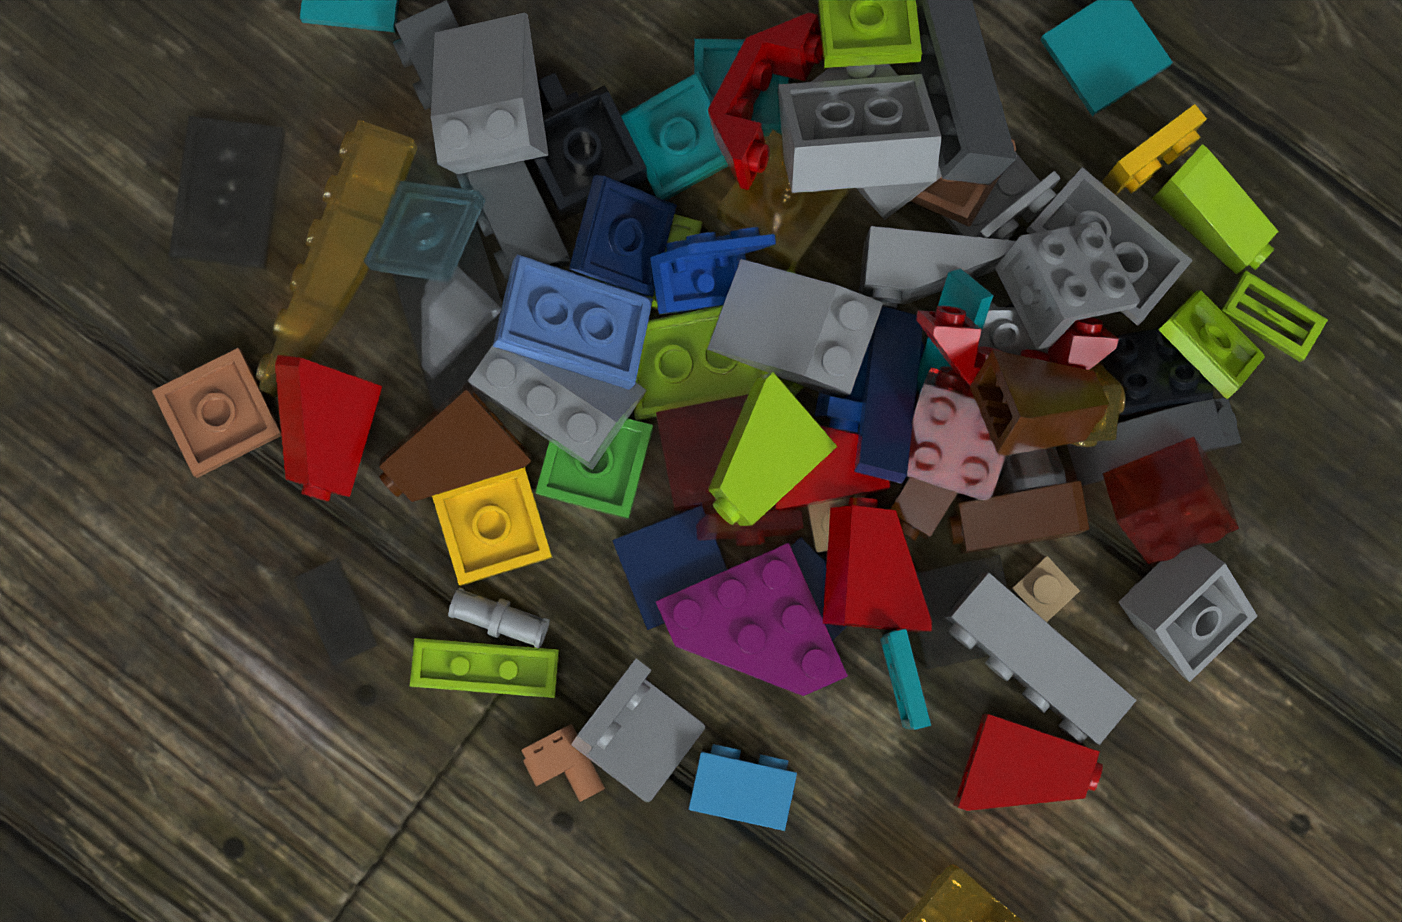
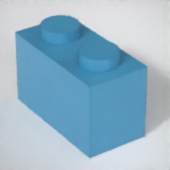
M712 744L711 753L701 751L689 810L785 831L797 772L787 770L788 760L760 754L759 762L753 763L739 759L741 750Z

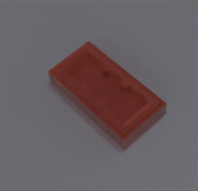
M798 509L767 511L752 526H739L737 522L731 525L719 513L708 514L696 524L698 541L736 539L737 546L764 544L765 537L790 536L803 528L802 511H798Z

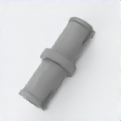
M460 587L453 596L448 616L451 618H457L488 629V635L498 638L502 634L533 645L538 649L545 639L550 622L548 618H541L510 607V601L500 598L496 602L465 591Z

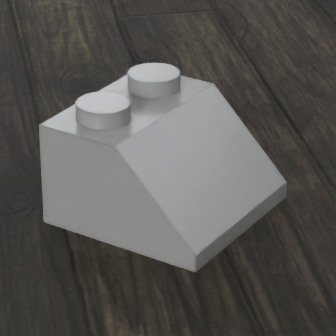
M1186 536L1173 550L1169 551L1163 560L1140 582L1136 583L1119 601V604L1137 630L1189 682L1257 617L1256 612L1227 565L1189 536Z

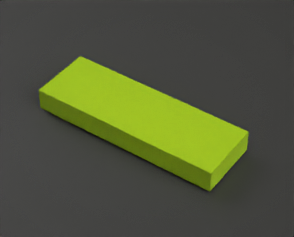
M414 638L410 687L555 698L559 650Z

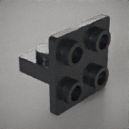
M1159 328L1116 335L1118 338L1117 348L1100 361L1103 371L1102 389L1109 402L1105 412L1106 419L1211 400L1214 389L1200 371L1158 330Z

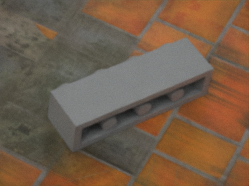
M989 572L980 573L944 616L953 624L948 631L954 638L970 650L975 644L990 656L985 664L1005 681H1008L1012 676L1026 688L1022 696L1041 712L1045 713L1050 708L1063 720L1058 727L1080 745L1085 739L1089 743L1100 745L1137 701Z

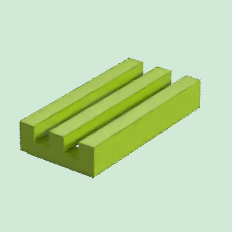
M1248 271L1242 273L1238 284L1230 293L1226 304L1221 308V311L1231 321L1299 362L1305 360L1328 321L1325 317ZM1247 287L1310 324L1312 327L1309 332L1246 295L1244 292ZM1239 303L1302 341L1301 346L1236 308L1237 304Z

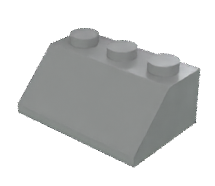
M922 74L779 84L778 94L783 155L792 193L936 182L942 136Z
M1082 167L1026 231L1032 234L1098 222L1140 298V302L1135 308L1121 311L1138 326L1193 260Z
M493 345L468 380L474 391L592 470L646 393V389L636 382L628 390L493 347Z

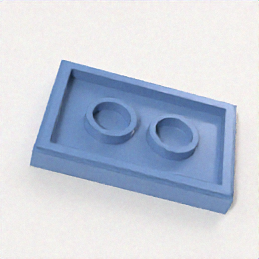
M517 254L512 262L493 347L630 390L636 382L653 299Z

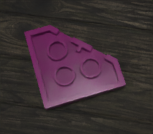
M789 543L656 601L671 639L677 648L801 696L810 694L848 677L825 624H823V619Z

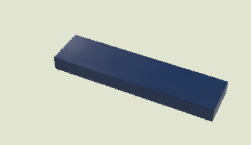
M882 306L870 338L854 472L902 484L908 471L923 328L916 320L917 315Z

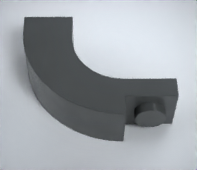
M1212 398L1211 400L1194 402L1111 425L1091 432L1086 441L1070 443L1067 446L1077 480L1081 481L1082 486L1242 442L1237 429V419L1231 409L1229 399L1220 398L1214 400Z

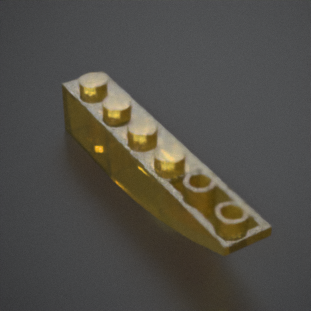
M359 119L354 132L349 130L346 132L339 151V157L343 158V162L338 176L332 174L324 189L323 202H326L327 205L322 219H315L307 235L306 246L311 248L305 265L299 263L291 278L290 290L294 291L288 309L282 308L274 324L273 335L278 336L272 354L265 353L257 370L256 379L261 381L259 390L266 395L274 398L278 395L275 371L277 355L310 360L338 323L364 281L386 236L414 160L417 147L413 138Z

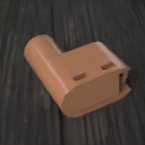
M572 724L521 750L525 757L523 762L535 786H539L565 773L579 802L605 789L592 761L571 745L578 735Z

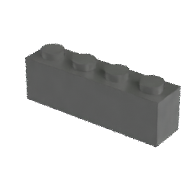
M916 0L922 55L921 62L911 63L914 74H922L942 136L938 162L942 179L991 185L1017 158L972 0Z

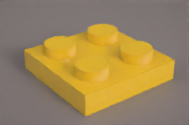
M1194 104L1119 160L1104 178L1103 184L1115 195L1125 187L1132 194L1153 177V174L1162 167L1161 160H1164L1169 166L1191 149L1190 146L1201 138L1196 131L1207 118L1197 105Z
M525 467L432 496L459 586L553 558Z

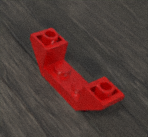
M808 12L747 37L708 108L715 141L741 189H750L757 173H762L766 169L770 156V148L765 143L761 123L751 120L754 104L760 92L767 90L772 74L806 81L813 65L819 64L823 58L822 38L817 14Z
M937 306L936 312L918 310L917 322L952 369L971 386L991 351L1001 350L985 346L978 347L982 329L966 316V311L953 306ZM1090 317L1076 320L1052 347H1049L1048 354L1026 349L1021 351L1020 356L1090 370L1117 348L1118 338L1102 326L1103 322L1101 320Z

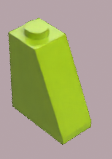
M1203 144L1152 198L1235 274H1238L1248 265L1256 270L1274 250L1269 242L1279 231L1212 152Z
M774 372L761 375L753 382L708 488L717 499L713 502L715 510L731 525L737 522L739 526H752L837 447Z

